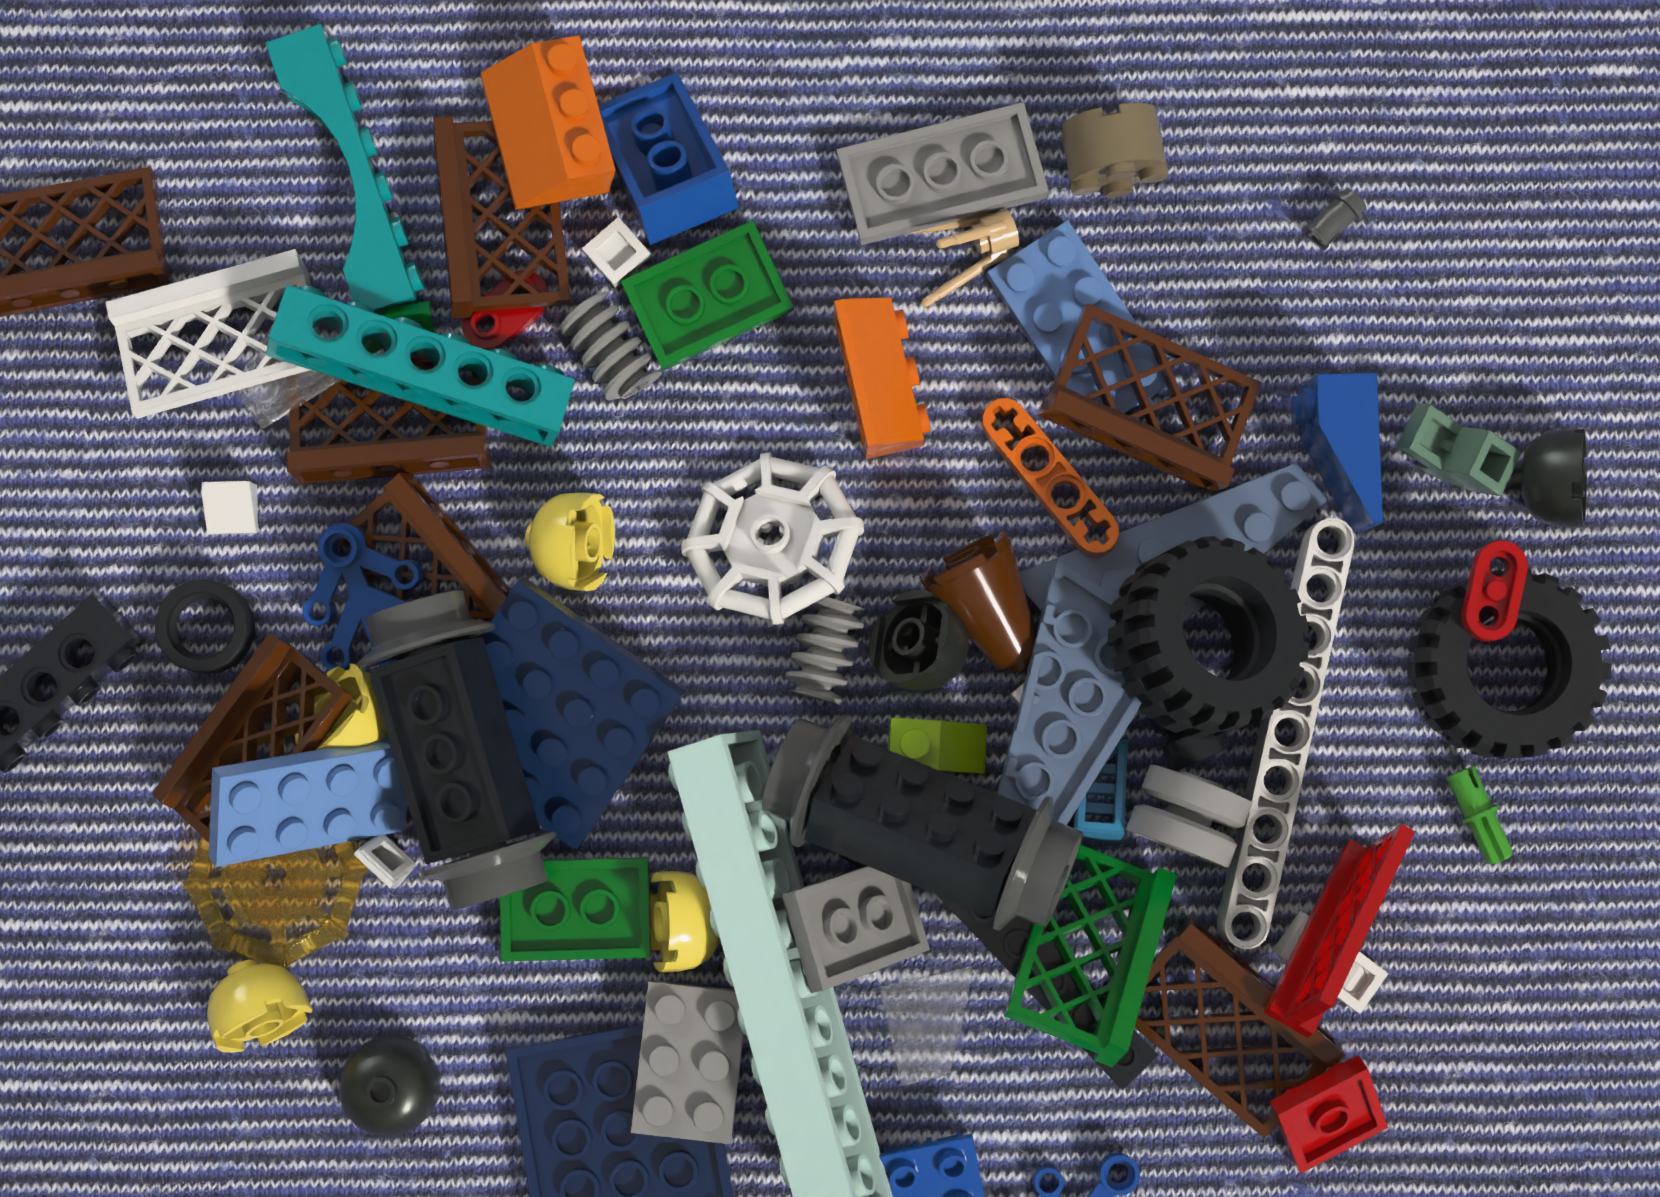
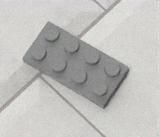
M1024 102L836 149L837 159L861 245L1046 199L1049 195Z

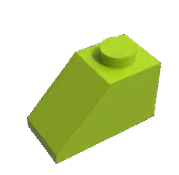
M889 719L888 750L943 772L985 774L987 725L941 720Z

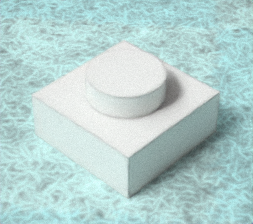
M619 217L582 248L583 253L614 288L621 284V280L628 278L651 258V253Z

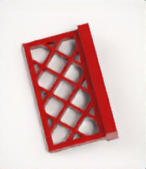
M1401 824L1367 848L1353 840H1349L1343 845L1263 1013L1307 1038L1314 1035L1324 1012L1333 1008L1411 842L1415 833L1414 830Z

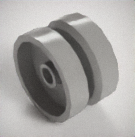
M1150 764L1142 789L1147 796L1167 804L1168 807L1164 811L1145 804L1134 806L1126 830L1171 849L1228 869L1237 844L1232 837L1211 829L1210 826L1212 822L1234 829L1244 827L1253 802L1224 790V786L1185 771L1179 773Z

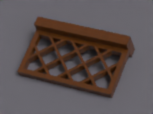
M453 116L433 117V143L452 319L472 317V312L570 305L571 298L560 203L549 204L550 217L542 212L548 204L523 208L529 214L512 230L493 215L508 197L510 199L512 197L509 185L489 170L491 165L501 156L492 121L454 123ZM484 136L497 147L481 164L465 151L464 137ZM467 165L475 170L469 178ZM482 176L502 191L487 209L470 196V189ZM472 210L480 216L474 224ZM535 218L552 231L551 241L541 252L520 236ZM486 222L507 237L492 255L475 242V234ZM513 243L534 258L520 276H517L498 261ZM553 249L555 263L547 257ZM477 256L485 261L479 270ZM541 264L557 276L558 291L539 293L525 281ZM491 268L495 269L512 283L503 295L481 297L480 280ZM518 289H520V290L523 291L525 294H515V293H516V291H517Z
M151 167L0 195V215L5 217L0 223V242L14 225H17L31 235L15 256L0 247V256L10 262L0 274V317L144 291L173 283L171 267L165 258L155 174ZM143 184L144 197L132 212L115 201L125 187ZM92 194L100 201L84 221L67 210L78 196ZM43 202L52 210L36 230L20 220L31 204ZM110 207L126 217V220L111 239L94 228ZM145 213L147 214L148 223L141 219ZM62 216L79 226L63 247L46 237ZM136 225L149 232L150 249L130 252L122 247L121 244ZM88 234L106 244L95 259L82 261L73 255ZM41 242L58 253L47 268L34 270L25 264Z
M1088 303L1083 306L1051 392L1043 399L1037 416L1211 493L1229 486L1235 469L1230 466L1261 382ZM1091 321L1108 328L1115 345L1114 347L1096 354L1093 353L1086 336ZM1121 334L1132 339L1124 342ZM1139 342L1151 347L1158 364L1157 367L1140 374L1137 373L1127 347ZM1080 350H1082L1084 359L1076 361ZM1118 352L1128 378L1107 386L1097 359ZM1165 354L1176 359L1168 362ZM1184 362L1195 368L1202 386L1181 394L1171 367ZM1085 364L1088 365L1098 391L1086 396L1066 388L1073 369ZM1161 371L1172 398L1151 406L1140 379ZM1209 374H1211V375H1213V376H1215V377H1217V378H1219V379H1216V380H1214V381H1211V379H1210V377H1209ZM1223 382H1228L1244 389L1238 407L1227 413H1224L1214 386ZM1131 383L1141 411L1128 416L1117 410L1110 392ZM1204 391L1215 418L1195 426L1184 399ZM1098 396H1101L1104 404L1099 403L1093 399ZM1172 403L1175 404L1185 428L1184 431L1174 435L1161 430L1154 411ZM1144 415L1147 424L1137 420L1136 418H1139ZM1235 415L1230 426L1227 418ZM1214 423L1218 424L1225 441L1220 456L1204 449L1197 430ZM1187 435L1190 440V443L1180 438Z
M415 356L411 358L413 365L421 370H430L428 367L434 366L433 362L427 357ZM312 370L287 376L290 452H287V471L298 485L395 477L398 473L419 475L492 468L491 449L488 445L486 426L475 423L476 431L454 433L444 425L451 415L440 412L435 417L421 405L404 400L405 403L388 421H385L370 408L381 396V392L371 390L361 401L344 387L348 383L347 381L336 380L331 376ZM472 372L473 377L467 384L471 386L482 384L479 376ZM321 376L331 386L312 405L301 396L300 378ZM340 392L354 403L356 408L337 426L321 411ZM301 405L304 406V407L308 410V411L303 415V417H302V412H301ZM412 409H415L430 424L418 437L406 438L395 428ZM366 413L382 428L370 441L357 442L346 432ZM316 417L333 430L332 434L321 445L303 447L302 432ZM438 429L444 433L441 435H434ZM389 434H391V435H393L396 439H385V438H386ZM341 438L347 442L336 444Z
M398 473L384 486L386 490L352 519L349 524L361 529L368 523L367 534H363L367 539V546L375 551L376 540L400 542L399 561L409 559V543L426 544L433 552L432 573L424 572L423 578L432 579L431 596L440 594L441 580L458 581L465 590V599L471 619L472 617H480L492 620L510 593V587L413 474ZM389 503L402 516L401 536L377 534L378 513ZM410 527L413 528L419 537H410ZM342 538L338 543V549L348 540ZM442 564L451 574H441ZM405 565L400 570V577L403 582L407 583V577H414L413 572L408 571V566ZM363 568L370 586L373 587L374 575L382 574ZM397 588V598L406 601L407 590ZM473 600L482 611H473Z
M270 632L152 793L162 804L174 809L208 842L210 836V811L200 813L211 799L212 768L236 764L241 756L242 763L255 761L257 746L269 742L270 758L284 756L285 737L299 733L298 744L291 754L314 751L354 698V696L311 662L312 659L302 651ZM301 675V688L289 692ZM330 692L333 695L321 713L314 715V697ZM300 702L299 720L286 724V706ZM272 715L271 729L259 732Z
M1188 915L1176 929L1177 933L1154 958L1145 992L1161 991L1163 1017L1142 1018L1138 1015L1135 1028L1265 1139L1278 1124L1273 1110L1263 1121L1247 1108L1246 1090L1275 1089V1095L1278 1097L1282 1095L1281 1088L1299 1086L1324 1073L1328 1067L1336 1065L1345 1053L1341 1043L1319 1024L1314 1035L1307 1038L1263 1013L1275 987L1191 915ZM1178 949L1194 962L1196 980L1166 982L1165 964ZM1201 969L1213 979L1201 980ZM1160 970L1161 983H1149ZM1224 987L1232 994L1234 1013L1204 1014L1202 988ZM1196 989L1198 1015L1169 1017L1167 991ZM1239 1001L1252 1012H1239ZM1234 1021L1236 1047L1207 1049L1205 1023ZM1240 1021H1264L1270 1026L1272 1045L1242 1047ZM1199 1023L1201 1049L1179 1050L1171 1043L1170 1025ZM1152 1026H1164L1165 1037ZM1277 1033L1289 1044L1278 1045ZM1300 1052L1313 1063L1301 1078L1280 1079L1278 1053ZM1272 1054L1274 1080L1245 1081L1243 1056ZM1237 1056L1239 1082H1216L1209 1076L1208 1058ZM1202 1058L1203 1070L1191 1059ZM1228 1091H1240L1241 1102Z

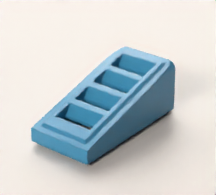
M1120 739L1110 755L1116 756V764H1105L1098 774L1100 776H1114V784L1093 782L1086 795L1113 797V804L1086 802L1085 795L1073 814L1072 828L1083 832L1082 840L1111 843L1122 841L1125 822L1128 739ZM1085 815L1112 817V823L1085 821Z

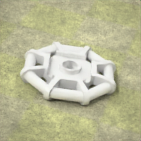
M771 452L761 453L760 459L714 483L708 481L701 488L703 496L688 537L681 542V552L683 556L688 557L708 595L707 602L716 610L726 608L772 620L774 625L784 624L785 618L832 593L840 594L845 588L843 579L858 536L864 533V522L856 517L835 480L836 472L828 466L817 468L772 457ZM775 478L804 484L805 486L800 491L775 486L774 481ZM761 480L762 486L754 490L755 495L745 500L743 496L736 500L731 497V495ZM818 495H822L835 519L819 520L811 506V503ZM719 507L724 508L727 513L719 534L709 535ZM773 526H778L782 539L774 543V545H765L764 540L759 537L762 532L769 533ZM837 536L826 568L816 561L824 537ZM724 551L732 566L722 579L709 556L710 552ZM806 572L817 578L782 597V585L798 582ZM743 580L768 586L769 599L736 591L735 589Z

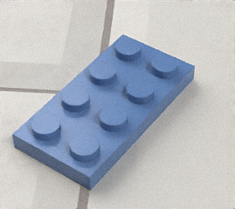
M1068 220L986 273L987 279L1054 380L1058 374L1083 306L1089 303L1138 326ZM1091 321L1086 336L1093 353L1096 354L1114 347L1115 345L1108 328ZM1121 334L1124 342L1132 339ZM1140 342L1127 347L1138 374L1158 366L1151 347ZM1080 350L1076 361L1084 359L1082 350ZM1118 352L1097 359L1107 386L1128 378ZM1087 364L1073 369L1066 388L1084 396L1098 391ZM1161 371L1140 379L1148 399L1167 387ZM1131 383L1110 392L1119 412L1126 414L1139 406ZM1098 396L1093 399L1099 403L1104 404L1101 396Z
M384 738L381 741L361 747L326 748L212 768L209 836L210 860L216 867L405 831L407 799L389 738Z

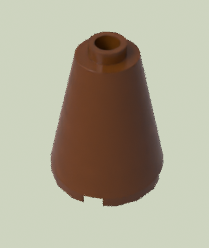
M1005 531L999 533L996 542L990 534L965 545L943 558L946 568L938 574H935L933 568L930 567L919 577L926 591H930L940 598L939 600L949 604L966 625L969 639L997 670L1008 668L1009 672L1013 674L1029 666L1036 638V629L1012 543Z

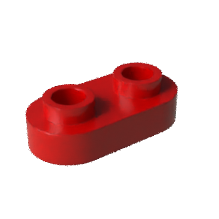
M524 270L515 271L514 273L520 276ZM535 272L525 281L539 293L549 292L544 280ZM505 278L483 297L503 295L512 283ZM548 306L472 312V317L463 318V334L470 342V345L488 351L490 349H502L540 318ZM485 317H490L495 321L493 329L489 332L478 330L479 321Z
M1495 541L1481 547L1473 558L1461 612V620L1466 632L1477 640L1489 642L1502 639L1515 627L1528 563L1524 552L1512 542ZM1494 558L1499 559L1504 565V572L1500 577L1495 576L1490 571V562ZM1483 607L1489 608L1494 616L1493 622L1489 626L1484 625L1479 619V612Z

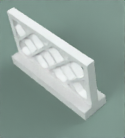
M296 249L105 302L108 318L115 326L132 414L137 419L309 371V369L266 356L267 346L252 339L265 318L275 321L277 313L271 309L280 296H283L286 285L296 288L299 286L312 287L308 269ZM245 306L255 311V314L242 333L224 324L234 309ZM200 320L208 326L194 346L177 337L187 322ZM316 326L314 330L320 336L319 327ZM218 331L236 339V342L223 361L205 352ZM152 333L161 339L148 358L145 359L135 354L131 338ZM171 344L189 353L175 374L158 366V363ZM246 346L265 354L258 367L254 370L242 372L233 367ZM199 359L217 367L208 383L196 386L186 381V378ZM136 363L142 366L138 372ZM152 372L170 381L160 396L143 401L141 388Z

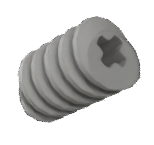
M601 292L576 306L561 323L560 330L564 336L575 335L570 344L574 352L586 351L581 359L584 367H597L592 375L596 384L608 383L602 393L606 400L626 399L648 387L662 375V372L658 369L645 373L643 368L650 361V354L646 353L636 357L633 355L632 352L640 344L641 340L639 337L623 340L621 336L630 327L628 321L617 324L611 322L612 318L619 311V307L616 304L602 308L600 304L609 292Z
M825 597L810 605L818 611V614L802 616L801 622L813 631L812 633L797 634L796 641L804 646L807 651L791 654L790 660L802 669L800 671L786 672L785 679L796 686L795 690H789L791 692L833 704H841L842 698L831 691L832 686L847 685L848 679L836 670L837 667L853 665V660L843 654L842 649L858 647L859 642L847 634L848 629L863 628L864 623L853 615V611L865 609Z

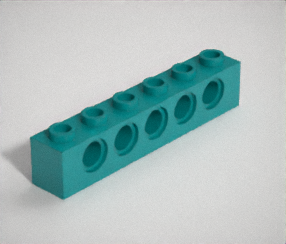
M286 285L268 339L266 356L548 447H552L560 432L575 381L573 378L564 376L563 371L557 367L547 364L534 366L517 360L514 354L506 350L490 349L488 351L470 345L466 338L457 334L444 333L439 335L424 330L418 322L408 318L398 317L391 319L375 314L371 307L363 303L351 301L345 304L327 298L324 292L311 286H299L296 288ZM319 325H329L335 328L339 335L330 339L323 338L315 332L314 328ZM375 340L382 343L387 351L383 354H372L363 347L362 343ZM415 356L427 357L433 362L434 368L421 370L413 365L411 358ZM463 371L473 372L479 376L482 384L477 386L468 385L460 379L458 374ZM512 386L519 387L527 393L529 399L526 401L514 400L508 395L506 388Z

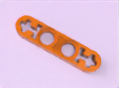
M999 398L992 401L985 408L982 418L983 432L988 441L1080 552L1092 558L1103 557L1109 554L1115 547L1119 536V526L1112 514L1018 402L1009 398ZM998 412L1004 417L1011 413L1015 416L1012 427L1020 438L1025 431H1029L1031 434L1021 439L1013 451L1007 447L1012 445L1014 440L1009 431L1004 427L997 431L993 428L996 422L995 414ZM1030 447L1043 449L1048 455V465L1040 471L1033 472L1027 470L1021 463L1020 458L1024 450ZM1060 484L1072 485L1079 493V502L1070 509L1060 508L1054 504L1051 498L1053 489ZM1086 505H1090L1093 509L1087 512L1086 518L1096 528L1104 525L1108 529L1104 536L1107 543L1103 545L1097 540L1091 543L1085 540L1088 528L1080 518L1075 526L1071 525L1068 521L1079 516Z

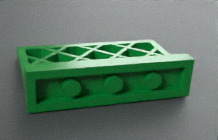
M1080 844L1076 860L1084 863L1091 878L1072 885L1068 877L1059 899H1068L1078 921L1059 928L1052 915L1046 926L1049 933L1042 935L1044 927L1032 923L1004 1016L1095 1053L1094 1061L1113 1067L1129 1050L1177 874L1160 867L1154 873H1150ZM1118 876L1137 884L1133 898L1118 903L1107 880ZM1096 885L1108 908L1089 916L1077 893ZM1130 909L1128 917H1126L1123 911ZM1113 916L1122 932L1121 941L1106 947L1094 923ZM1083 928L1095 952L1076 959L1064 936ZM1054 941L1066 964L1046 972L1036 952L1038 946ZM1117 952L1116 959L1114 962L1111 954ZM1100 959L1110 980L1108 985L1093 991L1081 967ZM1032 968L1036 977L1028 979ZM1071 972L1083 996L1063 1004L1051 979ZM1039 984L1052 1006V1009L1041 1014L1020 1006L1024 991ZM1105 996L1101 1006L1098 998ZM1087 1003L1097 1021L1094 1035L1076 1028L1067 1011ZM1057 1016L1059 1021L1052 1018Z

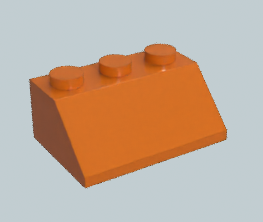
M579 35L531 43L481 72L480 78L515 210L610 192L616 170Z
M851 298L834 301L833 320L865 458L870 459L922 447L924 443L923 433L931 432L925 404L916 405L912 386L920 385L914 356L905 358L901 339L909 338L903 309L894 311L891 298Z

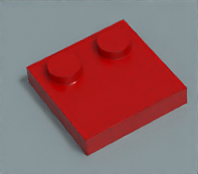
M1359 1055L1330 1067L1326 1072L1299 1086L1289 1088L1282 1095L1269 1101L1290 1157L1300 1174L1388 1128L1369 1070Z

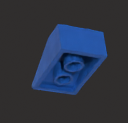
M677 72L598 104L617 176L650 245L739 208L730 171Z
M1377 373L1317 374L1298 390V396L1292 397V424L1299 425L1300 440L1345 522L1352 528L1353 533H1362L1383 523Z

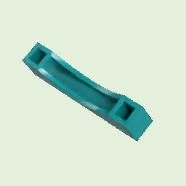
M318 24L265 42L280 88L291 102L311 113L333 134L348 163L355 191L356 221L351 248L343 267V272L353 302L363 303L371 307L375 314L381 315V310L419 303L420 299L417 292L425 289L424 283L415 261L407 264L402 246L409 244V240L400 217L392 218L386 201L394 199L385 172L376 173L371 156L378 154L377 146L368 126L360 127L355 111L363 109L354 82L345 83L340 67L348 63L339 38L337 36L330 38L322 25Z

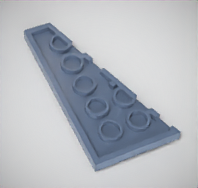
M1294 463L1120 532L1113 550L1103 557L1092 558L1084 555L1077 549L1020 572L1026 597L1041 614L1054 560H1059L1119 599L1121 598L1119 588L1126 578L1135 574L1136 568L1188 540L1193 542L1201 537L1215 536L1220 541L1231 538L1244 543V551L1254 547L1265 554L1328 499L1297 463ZM1105 539L1099 541L1102 545L1107 543ZM1188 596L1183 610L1182 623L1206 603L1200 599Z
M1054 560L997 794L1036 810L1045 796H1051L1053 798L1054 820L1067 825L1142 703L1137 697L1131 699L1122 688V685L1126 683L1122 672L1115 673L1111 658L1116 656L1115 646H1109L1108 629L1115 626L1116 621L1110 619L1109 614L1113 601L1118 598L1059 560Z

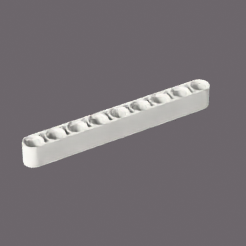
M1327 518L1313 524L1304 532L1300 543L1290 590L1296 589L1301 600L1297 604L1300 616L1306 615L1307 624L1317 634V643L1312 650H1309L1308 660L1301 662L1299 665L1304 668L1303 677L1307 683L1305 694L1301 698L1292 697L1283 707L1274 710L1273 715L1261 720L1244 795V798L1253 803L1244 827L1237 828L1234 841L1237 846L1228 868L1217 917V930L1220 937L1226 943L1241 949H1253L1260 946L1266 940L1271 925L1354 549L1355 536L1352 528L1339 518ZM1320 530H1329L1336 536L1338 548L1334 554L1324 553L1319 548L1317 536ZM1311 577H1318L1326 583L1328 592L1323 602L1312 600L1307 593V582ZM1281 719L1289 720L1296 729V738L1287 747L1281 745L1274 735L1275 727ZM1274 766L1279 768L1286 778L1284 789L1276 795L1270 793L1264 785L1266 772ZM1262 815L1269 816L1275 825L1273 837L1265 843L1258 841L1253 833L1255 820ZM1256 863L1263 869L1264 882L1257 890L1249 891L1243 884L1242 874L1248 865ZM1248 912L1254 921L1253 931L1248 937L1237 939L1231 929L1232 921L1237 914Z

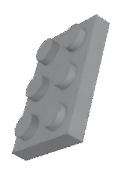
M864 866L782 894L810 993L827 990L930 950L911 884L869 866Z
M654 980L648 981L631 1133L731 1144L744 1036L738 1023L737 1012L739 1004L734 989Z

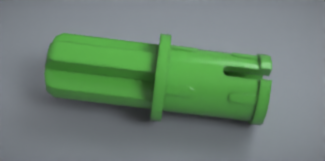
M1476 766L1468 767L1454 773V775L1447 776L1446 780L1455 794L1464 815L1461 821L1463 824H1469L1485 861L1491 865L1510 858L1513 850L1495 814L1499 807L1497 804H1492Z

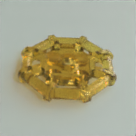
M201 836L187 881H182L183 891H188L213 941L211 947L218 953L225 950L264 963L279 965L288 970L290 964L337 939L343 941L350 933L347 929L364 874L369 873L368 868L353 855L356 852L353 842L349 841L332 845L342 866L327 867L318 848L230 864L226 866V869H223L220 878L208 879L213 862L209 858V842ZM273 863L277 869L284 868L287 873V877L283 879L284 888L280 891L275 886L265 887L262 879L268 875L266 867L269 864ZM343 876L331 915H329L319 907L321 898L326 890L328 877ZM222 888L235 914L228 923H226L209 889ZM307 916L312 917L321 925L289 943L286 941V927ZM245 922L264 926L263 928L270 929L272 932V944L238 934L237 932Z

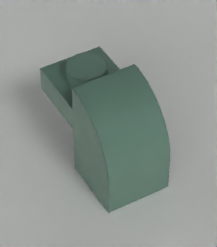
M1423 403L1416 404L1397 444L1399 449L1418 461L1416 467L1457 487L1496 496L1502 495L1521 454L1519 450L1492 431L1462 427L1431 404Z

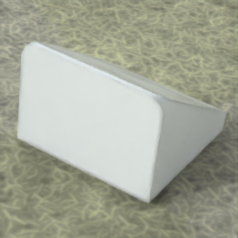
M251 481L201 482L207 534L258 533L256 484Z
M386 835L373 837L353 854L382 882L393 889L400 886L416 866L415 862Z

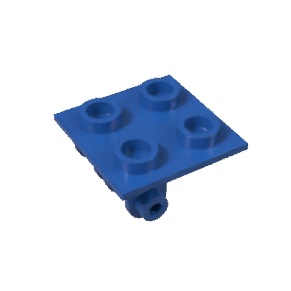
M957 1131L956 1135L939 1138L937 1142H932L931 1137L926 1138L927 1144L919 1146L917 1140L912 1141L913 1147L909 1148L908 1145L888 1149L887 1146L883 1147L884 1152L879 1156L885 1167L893 1197H985L972 1134L961 1135V1131Z

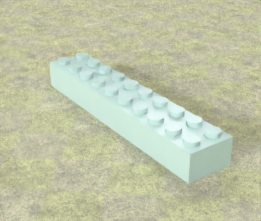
M760 730L720 734L667 751L670 759L668 768L669 778L673 787L679 792L683 805V827L687 836L693 841L698 859L696 862V874L700 884L706 889L712 908L710 910L711 927L715 935L721 940L725 954L723 963L724 973L728 983L734 987L739 1004L737 1012L738 1023L743 1034L748 1036L753 1054L751 1061L752 1073L756 1082L763 1089L767 1104L765 1111L766 1122L770 1132L777 1139L781 1153L779 1166L784 1182L790 1186L793 1197H893L885 1167L879 1158L881 1154L834 988L810 993L782 894L802 888L804 884L793 845L790 841L786 821L762 810L763 793L771 768Z

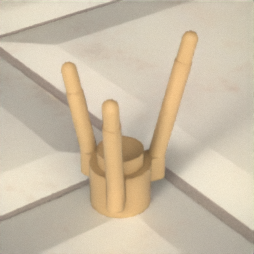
M1007 209L909 233H927L971 227V230L938 239L936 246L938 248H945L973 241L980 254L988 252V256L921 300L923 307L930 306L992 265L1009 258L1007 250L1019 246V236L1014 219Z

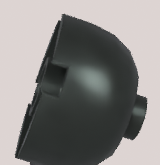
M1585 429L1549 431L1535 438L1526 447L1522 463H1516L1512 472V492L1522 493L1525 508L1535 519L1548 525L1584 527L1587 503V473H1585L1587 443Z
M912 590L898 595L891 601L896 606L891 609L887 617L880 613L872 629L869 639L871 663L880 670L883 679L899 688L925 692L945 686L956 677L967 657L969 634L966 625L949 604L939 600L940 598L930 591Z
M384 1035L365 1042L349 1056L340 1075L339 1097L344 1113L356 1127L372 1135L397 1136L414 1130L431 1115L440 1097L441 1076L434 1060L429 1056L428 1050L422 1044L406 1036Z

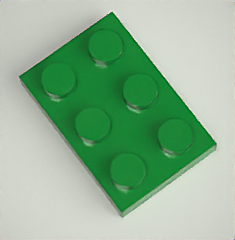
M753 220L621 280L624 291L662 371L794 311L790 297Z
M649 857L543 860L549 878L548 881L500 897L501 962L650 958L652 956Z

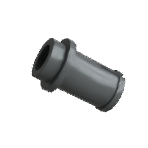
M1346 188L1342 193L1336 191L1332 195L1333 201L1312 222L1303 228L1307 237L1322 250H1326L1329 244L1353 221L1359 223L1363 219L1362 213L1367 209L1366 204L1349 188Z

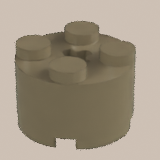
M1148 103L1118 104L1120 113L1103 115L1102 107L1075 115L1063 123L1062 140L1073 195H1088L1104 190L1106 198H1117L1131 194L1133 192V184L1140 182L1154 183L1169 177L1159 118L1154 105Z

